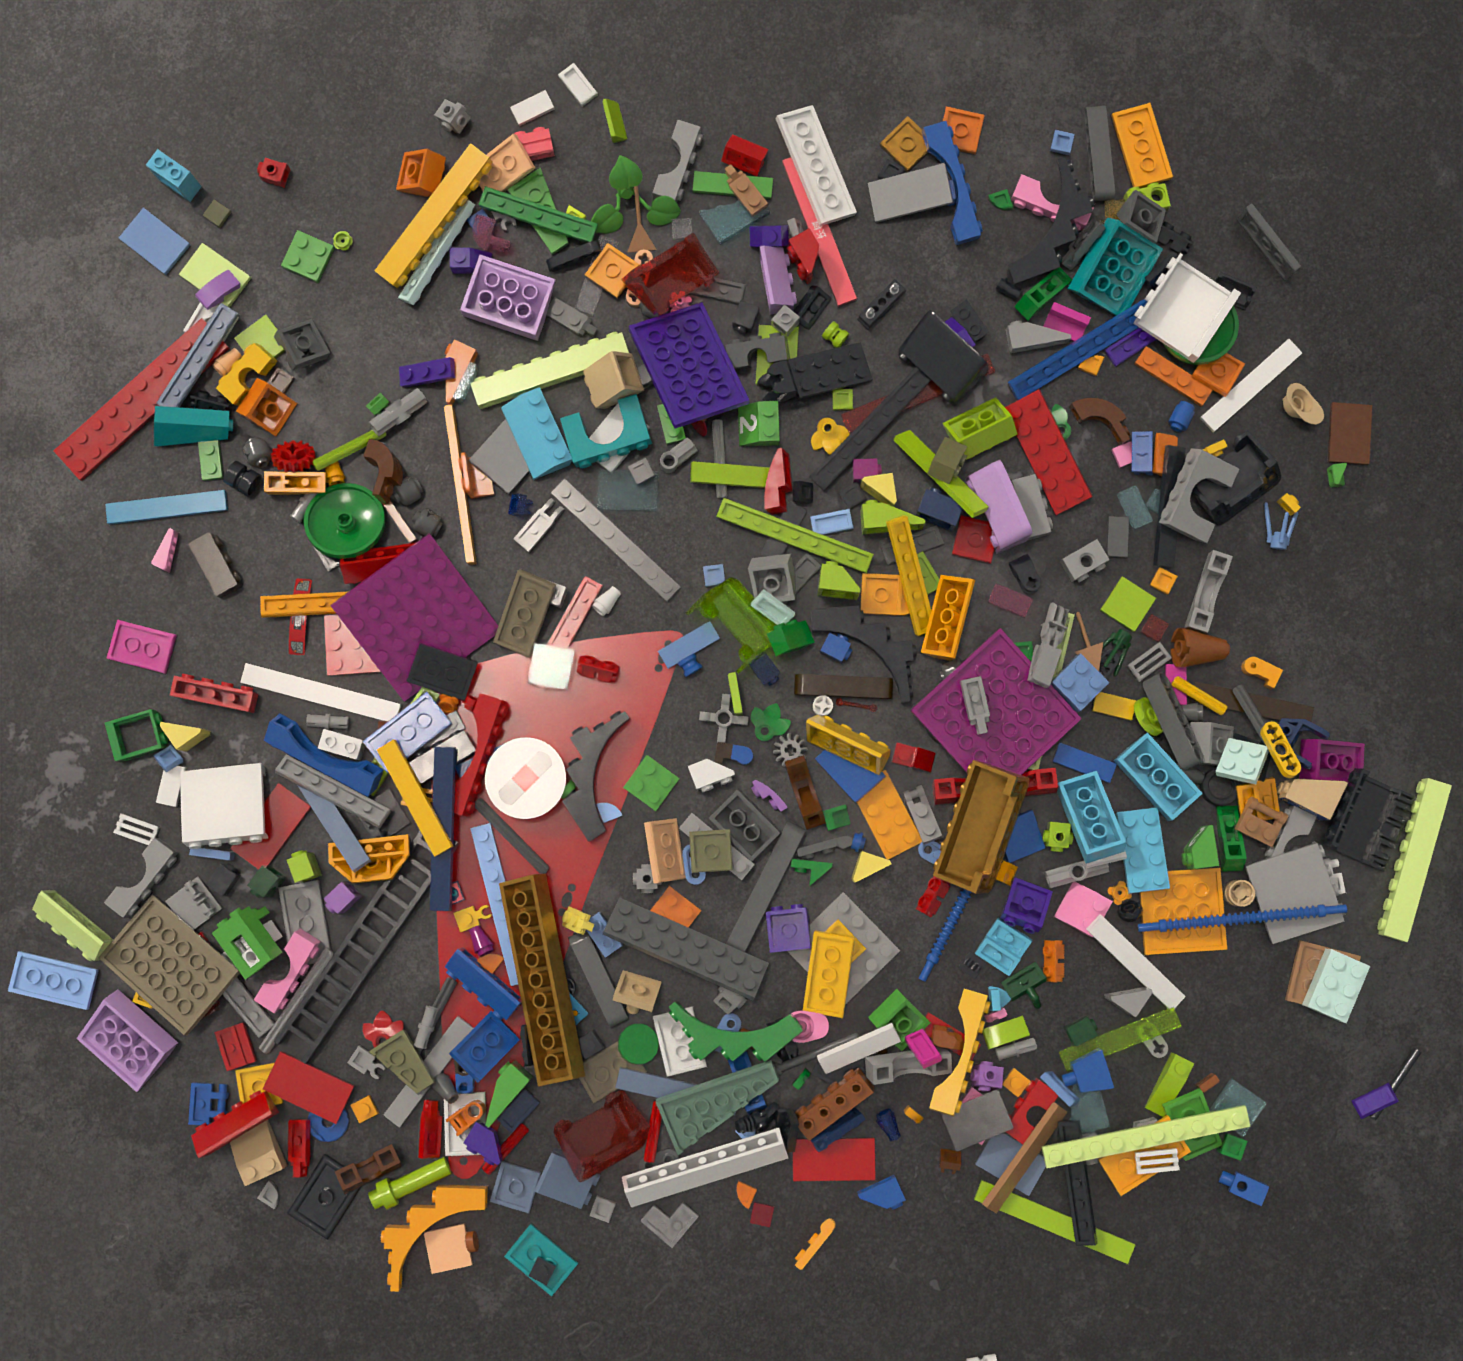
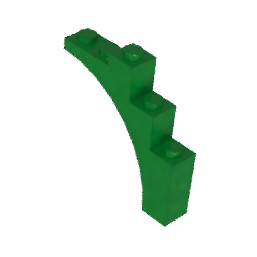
M678 1001L669 1006L671 1017L676 1022H681L684 1026L682 1030L688 1038L693 1037L694 1040L688 1044L690 1047L688 1051L695 1060L699 1058L700 1061L704 1060L721 1046L722 1050L720 1052L727 1060L735 1061L753 1047L754 1050L752 1052L759 1061L763 1059L766 1062L805 1030L793 1014H789L776 1024L760 1030L732 1032L701 1022L688 1013Z

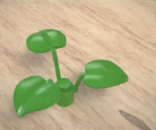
M620 155L609 175L610 185L618 192L616 194V208L611 204H605L595 212L591 222L598 224L596 233H612L621 227L623 215L618 212L620 210V198L629 199L632 195L635 196L633 187L638 186L642 181L641 169L632 160ZM639 196V201L647 210H650L647 214L648 221L654 225H666L674 221L680 214L681 209L672 197H657L652 202V205L649 206Z

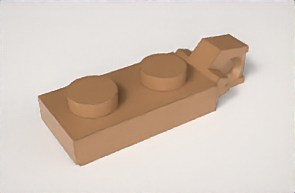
M731 164L725 168V174L729 178L727 183L730 190L752 217L768 206V202L742 171L737 173Z

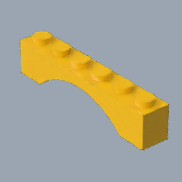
M967 989L963 990L958 1007L965 1029L963 1053L953 1073L935 1088L929 1107L930 1110L953 1117L955 1113L960 1112L962 1101L959 1100L961 1092H966L968 1081H965L967 1072L971 1073L974 1061H971L972 1053H977L980 1042L976 1041L978 1033L982 1034L985 1026V1021H982L984 1013L988 1014L991 1004L988 1001L987 995Z

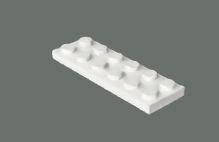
M813 105L777 115L775 119L819 226L854 216L857 213Z

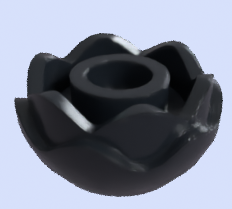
M1129 900L1126 904H1120L1117 913L1122 920L1134 922L1141 917L1143 907H1141L1139 902Z

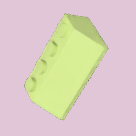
M44 890L39 893L32 909L37 913L36 917L44 923L47 921L52 926V931L56 934L65 936L68 939L66 942L73 948L78 947L83 951L82 955L87 960L99 961V956L114 939L55 890Z

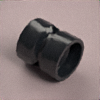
M236 460L227 469L223 482L232 488L238 487L239 492L249 497L259 486L262 475L252 469L247 470V466Z

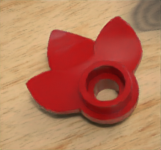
M382 1010L376 1015L373 1024H363L364 1037L371 1041L375 1048L380 1045L381 1038L387 1040L403 1030V1021L392 1022L390 1016Z

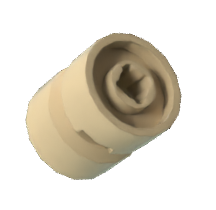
M1232 880L1224 886L1223 897L1232 906H1247L1255 898V889L1248 881Z

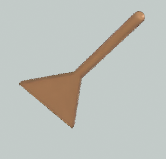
M635 186L637 228L627 252L657 250L641 225L638 186Z

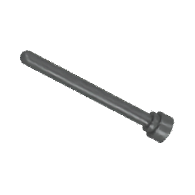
M854 1033L783 1063L773 1062L778 1077L787 1069L815 1059L821 1053L860 1037L859 1034Z

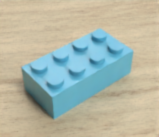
M1097 771L1059 782L1057 794L1069 824H1071V829L1085 863L1125 852V838Z

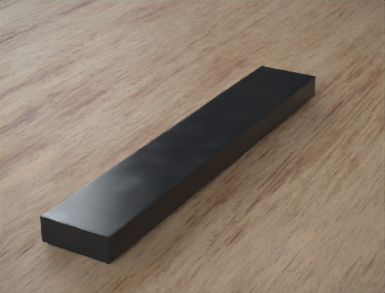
M1165 445L1154 566L1174 568L1178 532L1159 523L1162 511L1166 508L1169 501V495L1175 487L1178 474L1184 466L1186 452L1184 447Z
M1063 1120L1058 1122L1061 1142L1082 1138L1080 1120ZM1086 1160L1066 1164L1064 1168L1076 1246L1096 1245L1098 1242Z

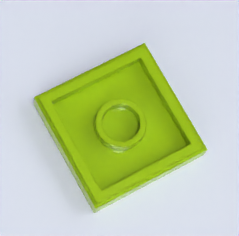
M264 315L234 338L243 351L249 345L256 343L261 345L274 358L285 352V349L281 345L278 346L274 338L278 329L267 315Z
M1122 576L1100 611L1132 632H1135L1156 598Z
M736 672L728 674L734 715L741 716L743 712Z

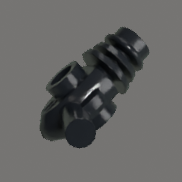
M773 1102L766 1111L756 1109L750 1115L747 1114L743 1118H739L735 1121L736 1131L738 1133L753 1132L756 1129L757 1131L767 1129L769 1127L768 1124L773 1121L774 1113L779 1109V1105Z

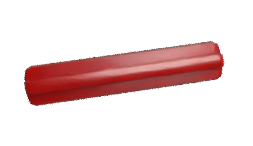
M656 1101L653 1102L644 1154V1161L648 1163L655 1162L662 1120Z
M521 1123L500 1146L503 1159L528 1133L529 1128L525 1124ZM486 1162L482 1169L486 1174L490 1175L498 1165L494 1164L493 1166Z

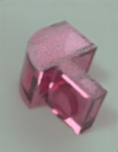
M476 214L472 232L477 245L486 252H489L490 245L499 252H504L505 249L510 250L511 241L493 236L497 221Z

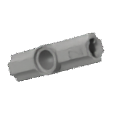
M416 388L402 399L391 403L385 408V411L368 422L371 429L377 436H380L394 425L405 421L411 416V413L427 403L426 397Z
M1080 861L1047 870L1045 875L1049 888L1108 873L1109 866L1107 863L1086 868L1085 861ZM1075 866H1079L1082 870L1078 878L1072 873Z

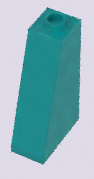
M155 406L154 446L228 439V432L233 431V419H229V411Z

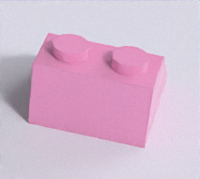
M1072 882L1054 917L1085 935L1093 937L1086 928L1099 914L1104 917L1113 901L1077 882Z

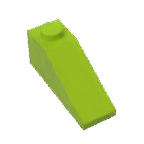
M1171 1052L1145 1108L1164 1117L1166 1114L1162 1104L1177 1097L1194 1063Z

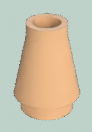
M233 348L214 360L215 363L212 366L221 376H224L231 371L232 364L239 360L242 355L237 349Z

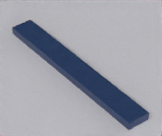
M434 747L433 809L453 844L456 747ZM453 847L436 857L431 852L430 910L452 911Z

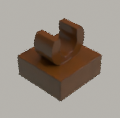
M940 1149L939 1168H941V1173H944L945 1169H951L952 1174H955L956 1170L960 1171L961 1151Z

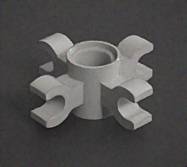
M722 694L721 709L716 713L700 712V721L716 722L717 726H719L717 743L726 742L727 728L731 724L748 726V717L735 716L729 711L730 694ZM722 713H726L730 717L729 722L726 724H721L718 721V717Z

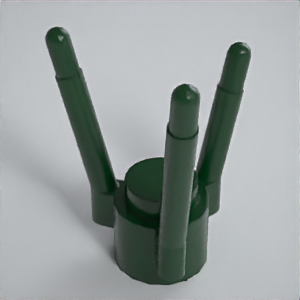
M1119 629L1117 633L1112 632L1110 637L1103 643V649L1111 641H1113L1112 645L1115 646L1103 665L1105 668L1112 661L1117 651L1123 649L1114 676L1118 675L1127 650L1131 646L1129 642L1133 638L1123 629Z

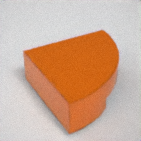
M487 954L477 961L484 969L493 974L504 958L498 954Z
M738 1180V1198L742 1205L749 1209L757 1189Z

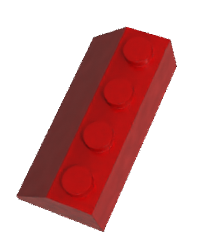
M259 1090L250 1095L251 1100L246 1103L240 1101L233 1105L231 1112L227 1114L222 1112L213 1118L214 1122L207 1125L204 1123L195 1128L196 1133L191 1135L198 1158L212 1154L278 1114L279 1111L267 1091L261 1093Z

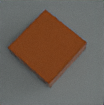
M1210 1073L1197 1082L1195 1086L1205 1093L1219 1083L1220 1080L1215 1074Z

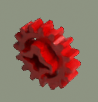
M292 440L289 443L285 441L284 445L278 444L277 448H273V453H271L273 466L277 467L278 470L284 469L285 473L289 470L293 473L298 470L303 472V468L309 469L310 465H313V460L316 459L314 447L310 446L309 443L303 444L301 440L298 443Z

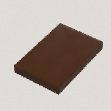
M1331 403L1328 443L1329 463L1369 465L1372 405Z

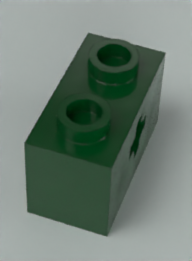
M262 865L247 886L251 888L250 892L258 898L273 897L278 887L282 885L287 877L271 865Z

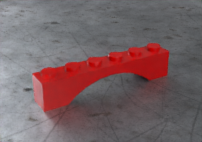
M483 693L479 694L473 711L478 730L475 755L467 771L455 783L454 813L469 817L474 811V801L476 795L481 791L482 777L485 775L489 757L492 756L495 750V739L501 732L502 719L508 712V702Z
M1056 768L1036 769L1022 774V776L1029 778V786L1025 796L1056 793L1058 789ZM966 778L934 779L932 787L935 805L958 802L961 796L960 789Z

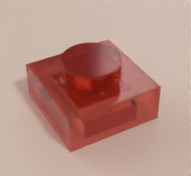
M1151 614L1141 633L1159 642L1169 624Z

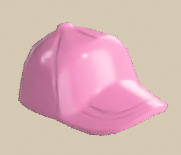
M808 1011L792 1013L805 1029L793 1039L794 1042L805 1043L821 1039L827 1035L829 1022L823 1014Z

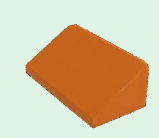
M1156 433L1153 473L1162 476L1165 445L1177 446L1178 437Z

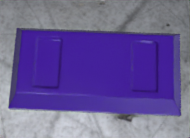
M1389 1083L1351 1100L1361 1119L1399 1102Z

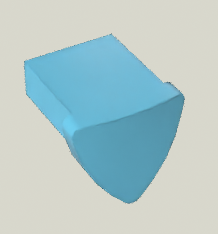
M994 986L988 987L989 1002H991L990 1010L1000 1011L1011 999L1003 989Z

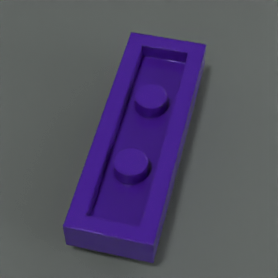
M448 357L399 367L400 386L406 388L454 379V358Z

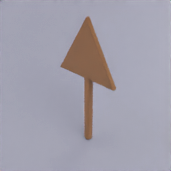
M1077 612L1076 616L1087 648L1075 653L1077 655L1082 654L1099 671L1104 642L1093 646L1090 645L1081 615Z

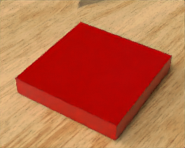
M961 515L951 555L991 564L994 547L990 540L993 530L989 522Z

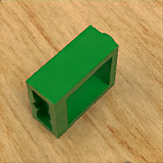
M149 709L105 722L115 762H124L167 748L168 738L160 727V722H163L161 714L157 713V710ZM151 718L158 745L127 754L119 726Z

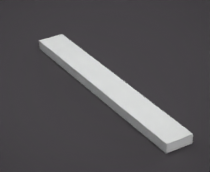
M247 663L245 664L240 682L385 721L395 717L401 708V704Z

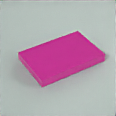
M117 620L107 659L166 674L177 635Z

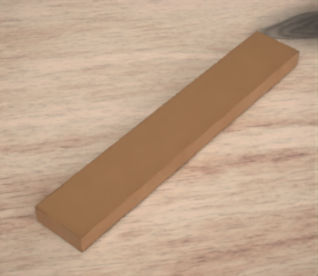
M1055 1102L1051 1104L982 1204L995 1213L999 1211L1041 1151L1042 1146L1046 1144L1057 1128L1058 1122L1062 1121L1067 1114L1066 1110Z

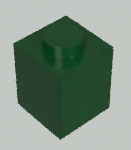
M1087 1016L1064 1026L1072 1045L1075 1047L1098 1036L1096 1030H1098L1096 1023L1093 1019L1089 1020Z

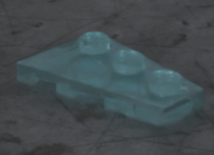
M736 201L733 204L716 206L714 209L700 210L699 214L721 245L769 215L770 211L766 207L752 217L741 202Z
M1076 1084L1072 1085V1092L1080 1098V1101L1076 1106H1071L1070 1120H1080L1082 1134L1110 1127L1101 1090L1080 1092Z

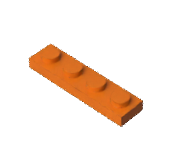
M1147 346L1134 363V365L1200 407L1203 406L1213 391L1192 378L1191 374Z

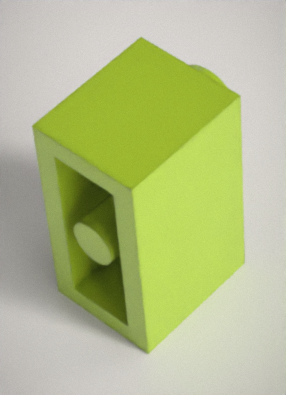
M301 850L292 853V858L287 859L295 883H304L322 876L314 853Z

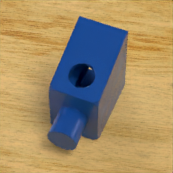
M1100 1048L1070 1062L1072 1072L1061 1075L1065 1087L1076 1084L1080 1092L1114 1088L1103 1051Z
M1222 1171L1218 1181L1229 1186V1192L1262 1206L1269 1189L1267 1184L1235 1171L1234 1175ZM1240 1181L1245 1183L1243 1189L1237 1187Z

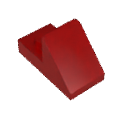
M896 743L892 763L931 773L936 753L920 747L916 748Z

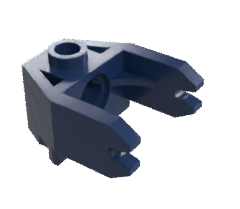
M1282 718L1279 722L1283 733H1288L1284 735L1291 748L1294 747L1303 731H1309L1325 740H1328L1330 737L1328 731L1306 719ZM1280 745L1281 749L1283 750V752H1284V754H1285V753H1286L1285 748H1284L1282 745ZM1295 753L1301 767L1310 770L1312 763Z

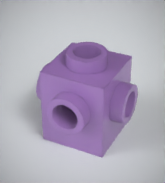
M981 1061V1064L973 1066L970 1073L972 1087H978V1091L981 1092L1001 1089L1004 1067L993 1066L992 1062Z

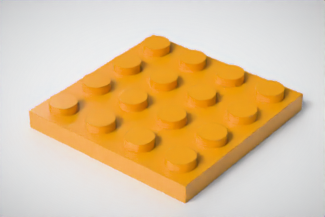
M1220 868L1168 871L1170 889L1139 892L1140 904L1143 907L1141 915L1142 924L1158 922L1160 919L1175 921V918L1177 920L1181 918L1186 920L1187 917L1192 919L1193 916L1197 919L1199 916L1204 918L1206 915L1209 918L1210 915L1216 917L1217 914L1219 916L1224 914ZM1220 924V927L1214 925L1213 928L1209 925L1208 928L1202 926V929L1197 926L1196 929L1191 927L1190 930L1188 928L1184 930L1179 928L1178 931L1176 929H1173V931L1167 929V932H1160L1159 930L1143 932L1144 955L1227 950L1226 928L1223 924Z

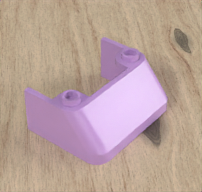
M1001 460L995 461L967 476L965 484L989 506L987 512L984 513L993 530L990 540L993 547H997L995 550L996 554L1026 542L1033 534L1032 528Z

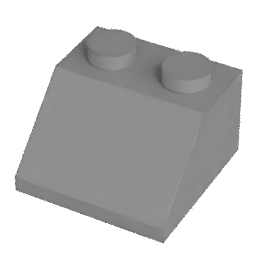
M791 554L751 559L748 570L754 598L764 589L780 602L795 600V571Z
M1190 722V727L1204 755V761L1199 764L1218 766L1228 739H1233L1234 727L1212 722Z

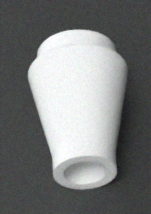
M612 586L594 600L592 607L597 613L605 616V614L610 613L621 593Z

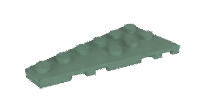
M772 1060L657 1098V1107L677 1155H680L688 1146L695 1144L700 1137L707 1132H711L734 1115V1112L749 1104V1101L754 1097L761 1095L779 1081V1077Z

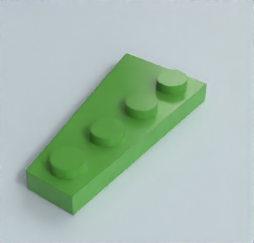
M541 168L508 189L510 195L556 210ZM532 225L552 255L569 245L565 235Z

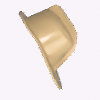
M1293 383L1287 388V395L1282 400L1283 407L1288 415L1303 419L1309 424L1317 425L1323 421V409L1303 385Z

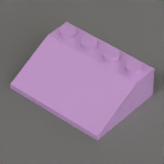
M479 255L460 311L464 317L538 341L556 280Z
M118 989L102 1001L77 1037L85 1047L136 1092L143 1087L178 1044L173 1037Z

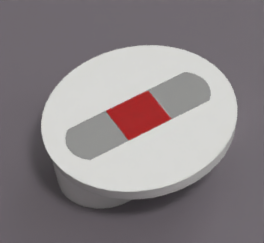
M518 738L502 745L490 758L485 772L486 790L493 804L503 813L520 819L535 818L551 810L560 800L566 783L565 767L559 754L547 743L534 738Z

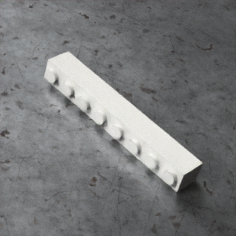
M776 1128L623 1176L622 1181L631 1207L788 1159L780 1129Z

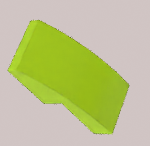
M1023 1016L985 1028L982 1032L988 1050L1030 1035Z

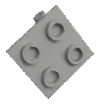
M199 877L185 883L181 890L165 901L171 910L193 930L222 909Z

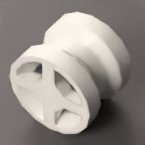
M821 695L814 700L813 711L816 715L824 716L832 711L833 702L828 696Z

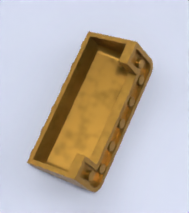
M973 760L967 768L968 776L961 786L960 799L954 806L953 819L947 826L948 833L946 839L940 846L941 853L939 859L934 864L933 869L935 871L933 876L975 894L989 893L994 886L1029 786V778L978 760Z

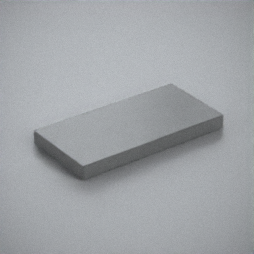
M945 163L868 183L876 223L953 203Z
M320 880L278 887L287 942H289L293 933L300 928L320 940L318 954L308 962V965L315 964L324 949L331 950Z

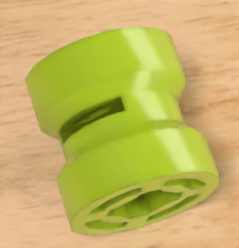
M833 321L824 331L822 337L825 340H830L832 345L838 348L845 342L850 333L840 329L839 324Z

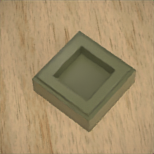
M213 200L203 216L221 228L231 214V211L216 200Z

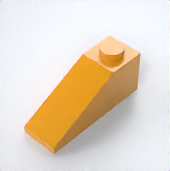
M264 471V492L268 495L326 493V472L285 473Z

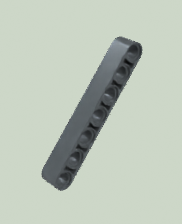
M787 821L726 943L727 945L743 952L746 951L806 831L805 829Z

